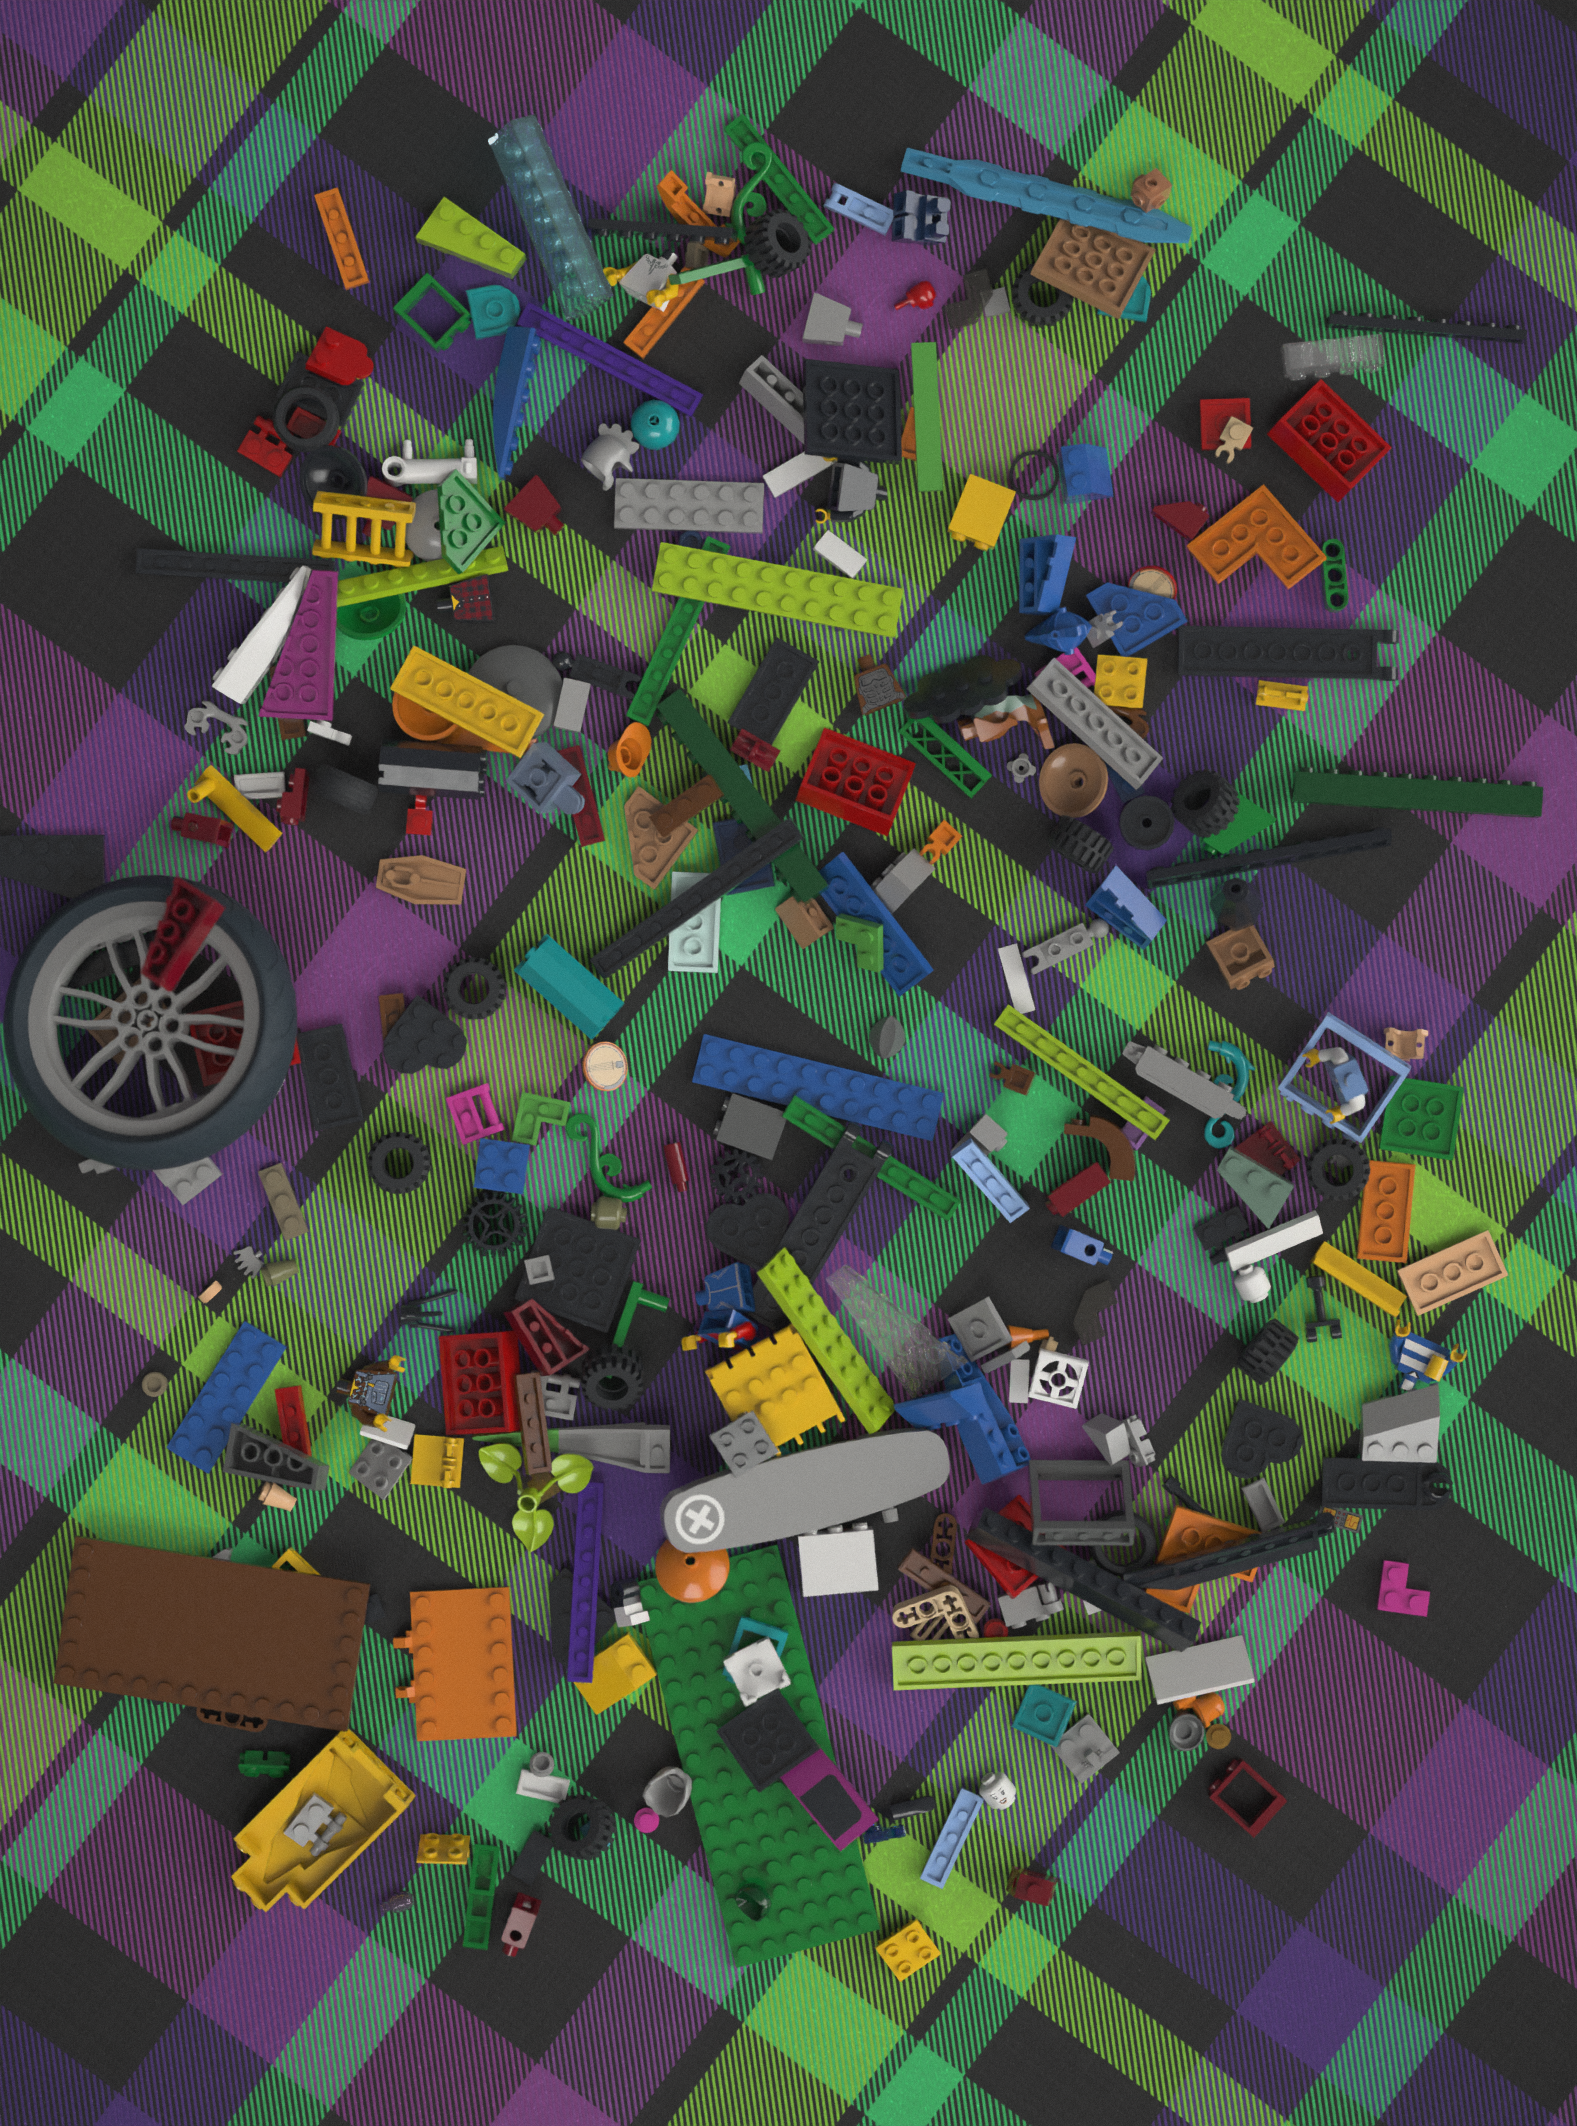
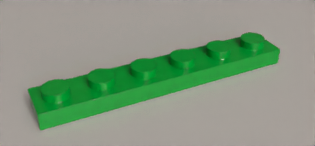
M743 113L724 127L725 133L741 153L744 147L752 142H761L768 146L772 153V161L762 180L785 209L790 212V215L794 214L797 216V220L803 223L804 230L808 232V238L815 246L835 231L826 217ZM754 153L751 157L753 165L756 166V172L760 170L765 161L761 153Z

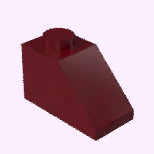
M1191 501L1155 506L1151 512L1153 516L1189 542L1192 541L1210 516L1206 513L1208 511L1206 507L1199 502L1193 504Z

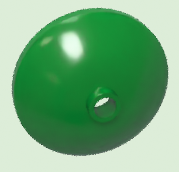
M402 593L337 607L336 627L344 635L356 640L367 641L385 637L397 629L404 619L406 613L404 595Z

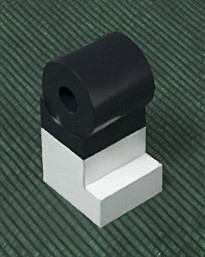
M632 1577L615 1581L611 1585L612 1604L618 1627L632 1626L650 1621L648 1611H643L639 1584Z

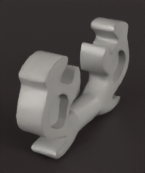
M202 701V704L207 706V709L193 708L188 712L187 723L184 725V728L191 735L196 736V727H201L202 733H206L210 726L207 718L213 717L228 724L232 729L231 732H225L221 738L222 743L229 741L231 744L230 748L225 749L228 754L238 755L240 750L248 743V735L240 727V725L248 726V723L243 718L232 716L220 710L209 701Z

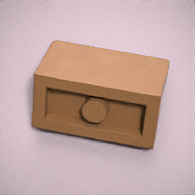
M791 896L775 909L802 949L834 929L815 899L805 906L802 901L797 903L793 896Z

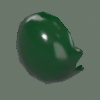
M755 1883L743 1885L734 1898L742 1912L756 1922H760L771 1910L772 1902L769 1893L764 1887Z

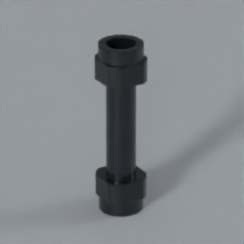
M1172 1475L1162 1484V1487L1168 1493L1174 1494L1190 1510L1215 1517L1209 1510L1203 1509L1180 1487L1181 1483Z

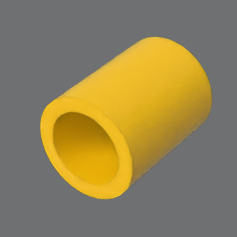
M1432 1354L1424 1375L1440 1381L1449 1361Z

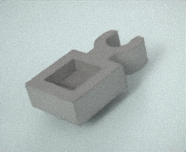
M1115 610L1104 614V616L1100 614L1089 621L1092 628L1087 638L1093 648L1115 635L1113 631L1123 625L1122 621L1117 624L1113 622L1112 616L1117 613Z

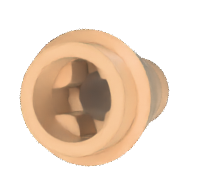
M267 1481L258 1496V1499L263 1501L262 1504L285 1509L290 1512L297 1498L291 1496L276 1483H269Z

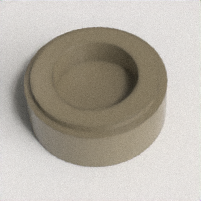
M151 1372L142 1381L143 1391L151 1397L162 1395L168 1387L166 1377L160 1372Z

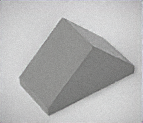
M1101 1413L1082 1425V1428L1111 1466L1130 1455L1131 1450L1123 1422Z

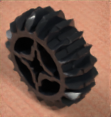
M493 1191L492 1199H489L488 1193L484 1192V1201L475 1196L474 1200L477 1205L467 1204V1207L472 1210L471 1214L468 1212L462 1213L464 1217L469 1218L468 1222H461V1226H468L469 1230L463 1231L462 1235H471L472 1238L466 1241L467 1245L475 1241L477 1244L473 1247V1251L476 1252L481 1246L483 1248L482 1256H486L488 1250H491V1257L495 1258L496 1250H499L501 1256L504 1257L506 1256L504 1248L507 1247L512 1253L515 1251L511 1245L513 1242L518 1246L522 1244L517 1239L518 1235L526 1237V1233L520 1231V1227H528V1223H520V1219L527 1217V1214L522 1213L519 1215L517 1211L523 1207L522 1204L514 1208L512 1204L516 1198L512 1197L509 1202L505 1201L507 1198V1193L505 1192L501 1195V1199L497 1198V1191ZM492 1203L503 1205L502 1209L494 1216L485 1213L481 1208ZM509 1211L512 1213L515 1222L513 1233L504 1226V1218ZM502 1214L498 1225L503 1231H497L495 1228L494 1231H490L487 1234L491 1224L486 1218L495 1220V1217L499 1218ZM476 1216L485 1224V1229L480 1238L477 1236L474 1228ZM494 1233H498L508 1239L500 1245L485 1243Z

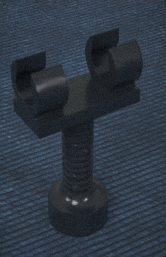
M1326 1276L1306 1277L1307 1288H1311L1314 1291V1305L1317 1313L1316 1321L1304 1323L1307 1342H1317L1315 1327L1330 1325L1332 1339L1342 1338L1340 1319H1327L1325 1315L1322 1288L1327 1285Z

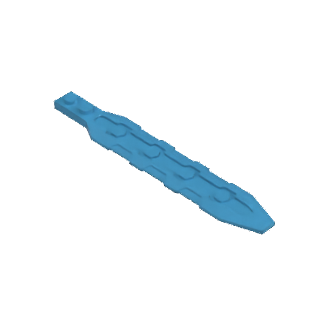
M907 148L901 167V172L949 184L970 197L989 202L997 201L1019 207L1023 211L1038 215L1041 213L1068 220L1072 224L1095 227L1144 243H1189L1192 227L1159 209L1153 208L1145 213L1141 207L1136 206L1133 201L1128 199L1124 201L1098 194L1094 190L1082 187L1075 188L1049 181L1045 177L1033 174L1026 175L1003 169L999 165L981 160H952Z

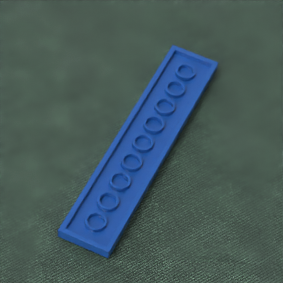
M706 1034L703 1035L692 1080L693 1083L783 1105H788L795 1095L825 1115L933 1141L944 1096L942 1092Z

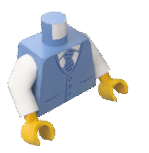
M1340 1047L1320 1051L1313 1048L1302 1055V1057L1310 1059V1062L1305 1064L1308 1068L1320 1061L1324 1062L1341 1106H1335L1325 1111V1114L1331 1112L1333 1115V1121H1330V1124L1343 1120L1345 1116L1357 1112L1365 1106L1364 1095L1369 1091L1356 1059Z

